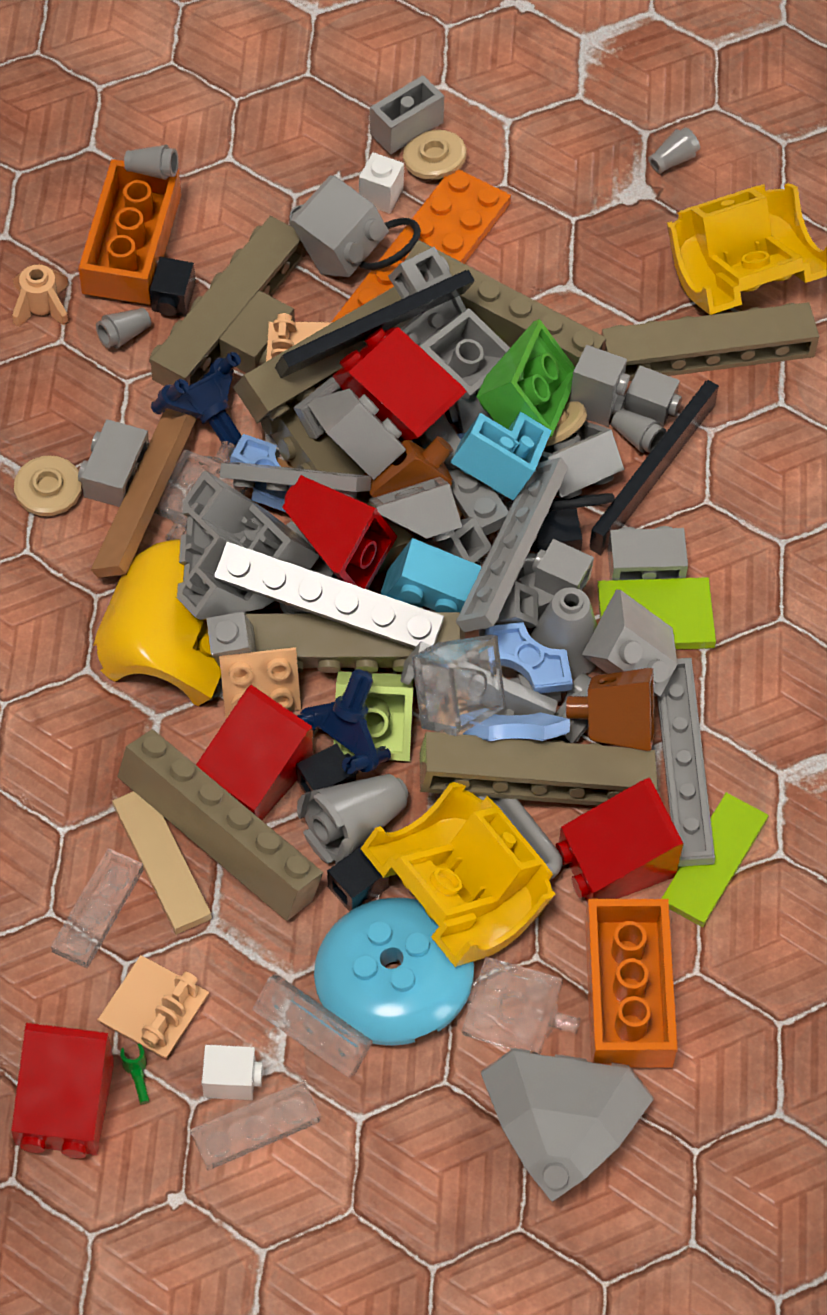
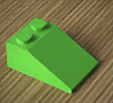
M538 319L526 329L486 375L476 397L480 401L482 408L490 414L494 421L506 429H509L518 414L522 412L552 430L550 438L554 433L571 393L575 366L542 321Z

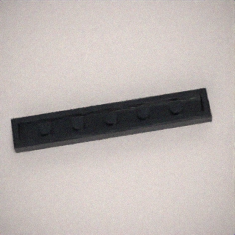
M469 270L455 274L284 353L277 362L275 369L282 379L365 340L369 334L380 327L383 330H387L464 294L475 280Z
M707 380L700 387L591 530L590 550L601 556L608 546L610 530H618L623 527L714 408L719 385Z

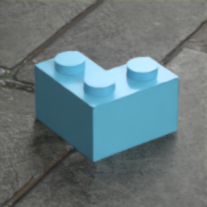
M522 412L518 414L509 429L479 413L459 442L450 463L460 468L464 473L472 475L490 486L495 492L503 494L514 501L535 472L552 430Z
M412 538L387 570L381 594L420 608L425 606L435 610V612H461L478 577L481 566Z

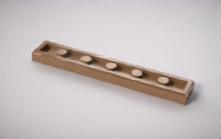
M166 409L162 414L91 568V571L98 578L127 573L197 419L195 416L171 409Z

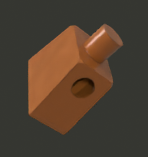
M439 436L426 449H423L411 440H404L402 444L406 450L374 480L371 478L369 492L372 497H377L437 477H442L451 487L453 479L444 461L452 454L453 448Z
M653 668L593 676L588 687V696H567L566 717L568 719L588 720L589 739L592 741L651 751L655 737Z

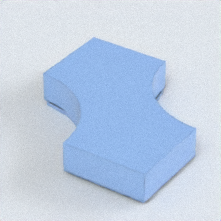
M242 434L230 458V462L280 466L275 456L277 445L246 434ZM255 481L251 500L285 512L282 506L287 491L266 489V482Z
M523 622L499 624L485 629L490 665L506 666L518 671L529 681L532 689L541 694L572 690L573 682L567 650L551 649L539 644L528 634Z
M541 712L529 715L483 713L460 720V733L476 735L486 741L501 739L544 741L570 732V719Z

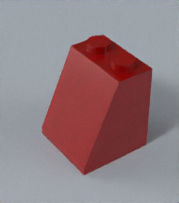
M380 327L369 334L364 340L367 345L359 352L355 350L345 356L339 363L342 368L333 375V378L342 390L350 388L359 398L365 394L379 409L375 415L382 422L388 417L402 432V435L398 438L400 442L419 438L467 392L455 378L399 327L383 330Z
M300 475L296 484L288 489L282 508L338 579L368 590L397 538V535L379 511L368 504Z
M250 685L196 766L259 819L263 820L297 781L296 764L313 755L312 726L253 685Z
M649 777L561 826L559 842L556 843V848L562 857L563 865L569 864L574 875L572 876V884L577 896L580 899L585 897L588 903V899H619L674 878L678 870L684 843Z
M26 1023L11 1128L15 1145L31 1153H43L45 1149L61 1151L63 1155L71 1158H84L86 1154L97 1156L114 1068V1058L108 1033Z

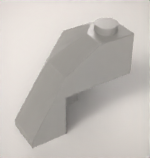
M204 470L183 500L182 514L187 516L186 534L181 535L179 563L184 565L183 582L179 583L177 587V599L195 618L200 620L237 612L263 609L274 602L272 599L215 580L214 575L227 542L309 570L320 555L301 536L267 510L210 472Z
M513 1048L481 1071V1076L503 1131L526 1170L551 1202L582 1182L622 1144L653 1101L652 1094L631 1067L624 1064L612 1063V1065L592 1063L587 1062V1059L557 1054H555V1057L532 1054L530 1050Z

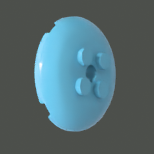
M384 898L365 903L351 910L334 924L319 947L315 960L314 980L320 1002L329 1018L340 1029L368 1043L397 1046L414 1043L415 1038L424 1036L434 1030L439 1032L454 1020L470 995L474 980V961L454 967L431 938L439 926L427 915L425 908L418 900L410 898ZM400 960L401 965L397 968L389 969L385 967L391 962Z

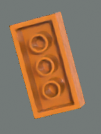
M111 159L78 268L82 294L151 304L150 287L159 258L165 255L181 199L179 169L175 177H168L167 180L126 171L124 161Z
M588 899L585 915L591 1062L612 1065V1063L629 1065L631 1068H673L678 1049L668 899Z

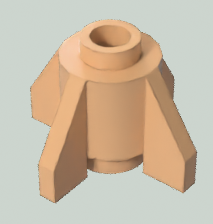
M32 265L13 278L14 287L20 291L12 314L13 323L19 327L31 317V313L42 316L51 312V316L63 326L68 322L67 312L58 298V294L69 285L66 275L44 265Z

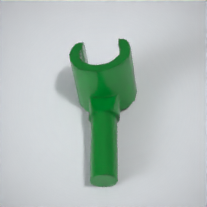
M137 1044L140 1055L132 1060L126 1058L124 1048H122L120 1051L122 1066L127 1073L131 1074L134 1080L139 1104H146L149 1102L143 1073L147 1065L144 1048L141 1044Z

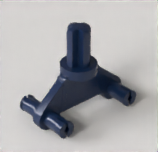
M230 352L225 358H218L211 364L210 371L203 376V379L190 386L184 379L176 380L173 385L164 386L159 391L158 398L151 403L152 411L160 415L166 409H171L195 416L203 424L209 422L226 449L233 448L238 444L241 434L226 411L230 408L227 401L234 372L233 369L241 363L240 356L235 352Z
M360 669L352 672L343 696H338L331 703L304 708L297 715L312 726V731L319 728L355 754V756L347 757L342 761V768L345 772L348 771V774L359 770L362 772L373 771L380 763L388 762L391 759L389 748L385 749L386 746H381L375 749L365 719L368 713L365 701L373 679L370 672Z

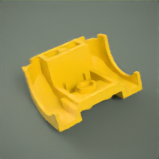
M787 183L784 185L785 189L765 190L764 184L751 187L678 212L679 219L673 223L667 222L671 252L680 283L688 297L709 315L742 305L741 291H754L762 284L771 281L787 280L792 274L805 283L827 276V246L824 250H821L811 239L803 220L797 186Z
M174 539L156 543L133 558L127 573L120 577L96 633L93 646H97L98 659L103 667L100 671L110 680L116 682L130 674L155 676L177 686L189 697L193 704L200 706L212 699L221 676V669L211 655L207 619L200 620L195 618L177 599L178 584L183 582L184 565L179 563L181 539Z
M456 782L450 783L432 807L419 819L394 832H385L381 826L376 827L360 848L383 878L397 874L402 880L403 885L412 892L425 908L427 915L437 923L439 927L431 938L454 967L486 958L508 946L532 924L556 895L549 881L553 876L552 872L502 810L488 796L482 800L473 793L464 790L465 785Z

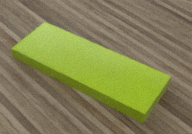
M726 792L710 818L715 863L711 865L681 866L661 898L668 899L669 909L704 927L768 820L769 815Z

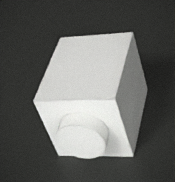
M372 152L359 176V194L373 203L377 210L391 214L404 189V163Z
M205 1045L202 1076L204 1098L253 1100L254 1086L261 1087L263 1062H256L255 1048Z

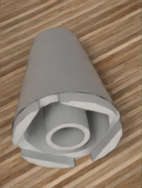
M572 587L561 589L554 595L538 620L537 627L532 629L530 636L545 647L567 650L572 681L581 673H588L589 675L597 667L582 656L586 645L597 627L590 600L580 589Z
M385 774L309 791L301 795L297 804L298 818L300 820L305 817L309 828L303 831L304 836L313 851L324 862L336 861L335 864H337L363 845L376 827L381 826L383 828L406 807L408 790L401 779L391 774Z

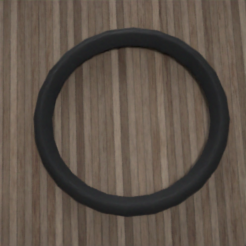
M398 218L385 222L388 229L401 225L411 226L414 231L412 239L393 256L374 263L363 261L359 267L365 270H377L401 260L413 249L419 240L421 233L419 224L409 218Z
M612 493L576 496L569 499H554L549 511L607 504L613 502L615 497Z

